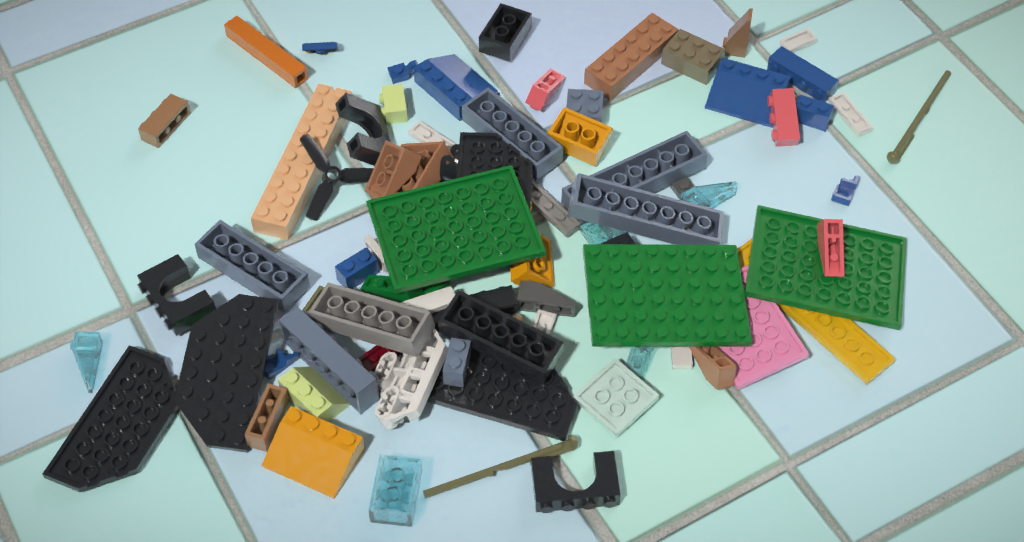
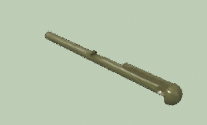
M946 70L895 149L887 153L886 158L889 163L896 164L900 161V158L915 137L914 131L924 115L929 112L931 105L951 76V71Z
M568 435V440L423 490V495L426 499L479 479L492 477L498 471L508 470L528 462L531 465V458L552 456L553 458L577 449L579 441L574 435Z

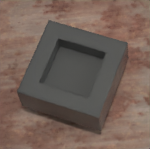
M688 177L671 183V189L679 200L696 194L697 189Z

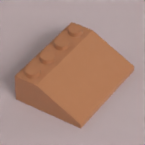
M444 141L400 145L422 155L415 173L395 193L440 182L441 158L445 155H451L454 158ZM370 194L371 199L377 198Z

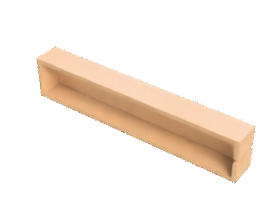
M318 83L251 216L253 232L289 241L322 172L317 169L299 139L302 135L309 134L328 158L346 122V119L338 116L335 103L345 93L352 94V91L341 88L334 90L332 86Z

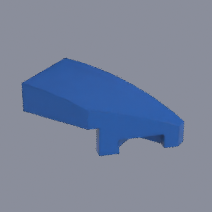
M856 175L854 179L849 180L841 178L840 183L837 184L832 194L831 201L849 206L860 176Z
M276 349V354H272L267 358L264 376L268 380L275 377L299 358V353H282V350Z

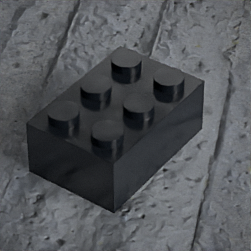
M500 3L478 37L479 52L511 62L532 28V13Z

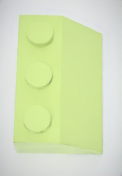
M311 366L293 367L278 378L279 386L287 388L289 400L297 409L327 422H330L350 406V403Z

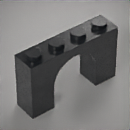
M345 93L335 103L338 116L358 124L369 135L366 136L357 132L347 143L350 158L375 166L385 140L391 142L380 105Z
M179 254L137 275L139 280L137 286L140 292L147 295L146 299L150 306L154 305L156 307L154 309L158 317L164 318L163 322L168 331L172 330L176 336L191 329L192 324L216 309L213 299L206 290L183 301L172 302L164 299L168 290L191 278L188 267Z
M614 451L593 452L595 480L592 485L581 491H569L557 483L554 477L552 456L531 458L536 512L550 513L558 510L572 511L573 509L581 508L590 510L595 507L612 508L620 505L621 494Z

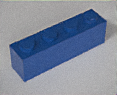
M783 46L778 48L769 57L767 70L791 76L789 83L814 99L827 102L828 98L837 92L839 83L837 78Z

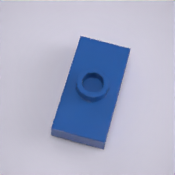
M338 42L302 44V51L315 50V53H326V49H338Z

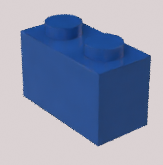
M799 95L796 102L798 123L826 132L832 118L834 105Z
M367 247L335 266L337 281L343 287L349 289L357 287L366 280L369 274L376 275L379 273L378 259Z

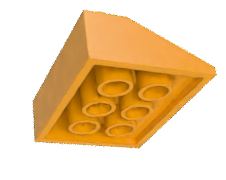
M291 406L277 428L263 460L262 467L335 499L365 450L363 437Z

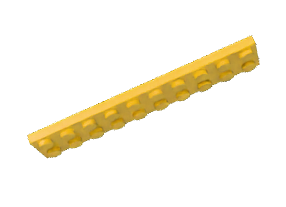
M752 238L737 248L740 269L749 263ZM776 303L780 309L866 385L894 364L896 358L852 320Z

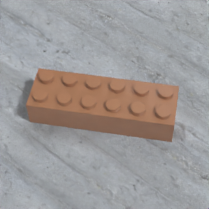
M651 13L585 68L584 84L593 90L604 91L603 96L612 101L662 57L663 48L679 29L656 14Z

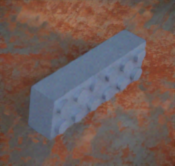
M486 88L462 105V120L472 129L480 133H498L504 142L510 143L520 151V155L532 161V177L535 180L541 178L563 161V146L490 88Z
M222 220L213 225L194 244L199 259L259 297L278 299V309L286 312L310 287L308 273Z
M297 306L279 319L283 342L293 352H298L299 357L337 390L360 415L379 401L376 375L372 371L368 372L359 359H354L346 347H341L333 335H328L320 323H315L308 312L302 311Z

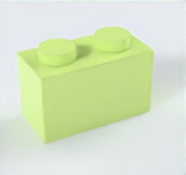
M403 84L381 86L382 93L379 94L380 104H384V107H381L383 118H386V124L408 122Z

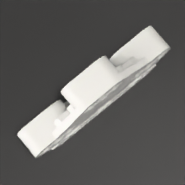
M435 328L417 357L404 353L397 356L394 352H388L381 357L374 374L377 377V387L381 395L375 409V415L385 429L395 428L399 423H403L406 416L410 422L421 416L448 352V348Z

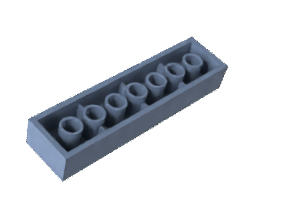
M684 131L589 176L655 193L670 186L673 182L706 169L708 154L688 131ZM573 183L562 188L561 202L567 210L569 209ZM577 219L581 223V227L591 223Z
M578 173L572 185L567 216L675 245H719L721 243L724 211Z

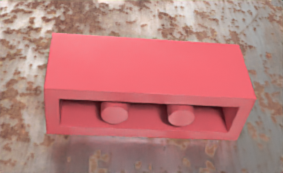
M794 88L772 89L767 97V105L771 107L769 121L770 124H773V130L771 131L772 141L775 140V147L797 145L800 140Z

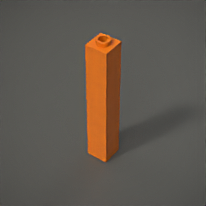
M236 15L224 24L226 36L295 89L308 80V72L305 65Z

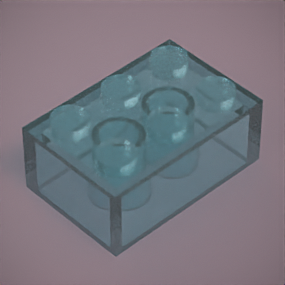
M379 455L368 510L371 523L413 526L422 477L421 459Z

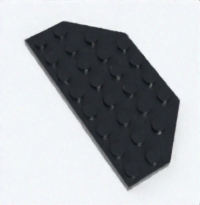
M460 132L457 178L512 165L531 212L532 161L520 155V151L510 143L504 142L498 133Z
M238 294L191 325L174 401L204 444L209 448L248 453L249 447L246 442L245 432L258 406L279 305L278 299Z
M129 345L42 473L43 477L77 492H83L138 473L179 409L174 401L175 391L164 358Z
M471 348V358L464 387L443 383L444 361L427 402L560 441H566L578 409V404L572 398L567 385L562 377L558 375L555 367L546 382L542 384Z

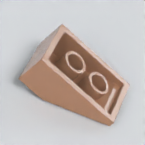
M385 140L365 192L377 198L394 194L415 173L422 155Z

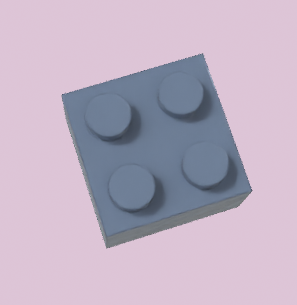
M568 89L566 108L602 123L604 91Z

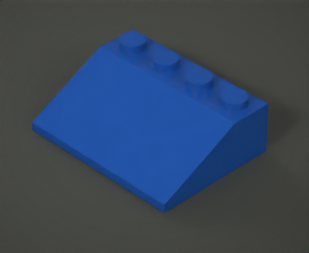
M455 54L429 58L413 67L414 82L459 121L462 120V105L486 88H490L498 96L500 95L498 90Z
M722 57L705 104V109L773 128V124H770L769 121L771 107L767 105V97L772 89L789 88L791 76Z

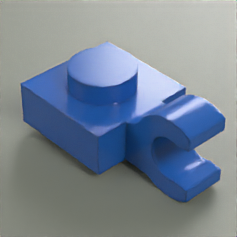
M417 60L410 61L406 66L403 62L387 67L392 83L395 84L409 80V75H414L413 67L418 65Z

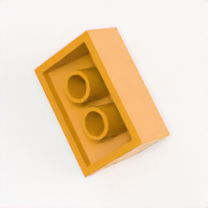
M564 107L547 134L563 146V153L596 167L604 154L613 128Z
M540 233L539 235L546 250V256L510 265L511 282L520 286L521 280L538 282L548 288L555 286L551 240Z

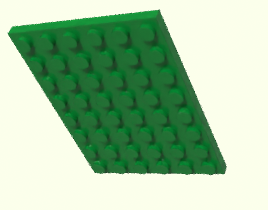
M512 165L366 201L395 294L546 256L545 247Z
M757 205L744 292L746 297L900 330L902 326L907 237L843 224L844 277H824L817 237V223L823 219Z
M583 244L592 347L751 346L752 338L736 245Z

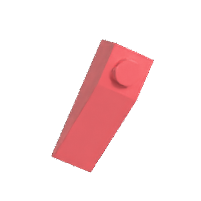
M550 68L532 85L525 103L530 105L532 109L541 111L548 104L566 76Z
M823 219L817 223V237L824 277H844L843 219Z

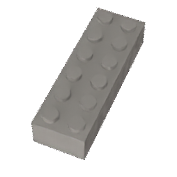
M329 282L309 310L311 319L315 323H320L325 330L414 357L419 355L435 328L430 311Z

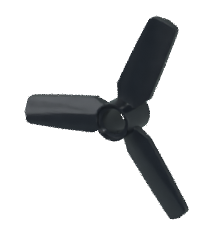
M305 134L299 140L317 169L323 172L322 183L318 186L306 213V218L317 221L333 192V186L338 181L344 184L366 183L369 181L374 168H344L340 170L336 166H330V161L309 134ZM327 173H333L336 179L331 180Z

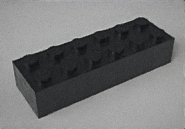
M460 290L457 291L438 320L440 333L450 338L470 340L472 349L542 384L546 382L563 354V341Z

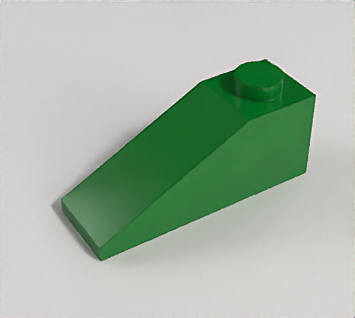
M369 274L360 288L362 292L398 303L424 295L421 288L395 294L390 277Z

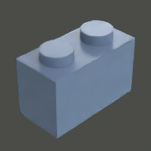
M451 338L443 368L444 384L464 387L471 358L470 340Z

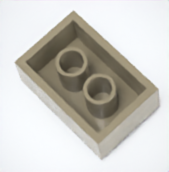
M679 29L663 48L661 64L707 85L716 74L722 57L725 58L726 49Z

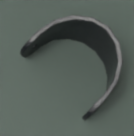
M454 144L450 149L454 158L451 155H445L441 158V180L457 179L458 153L456 150H459V144Z

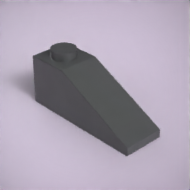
M520 281L517 297L518 311L537 313L538 309L559 316L575 317V302L541 283Z

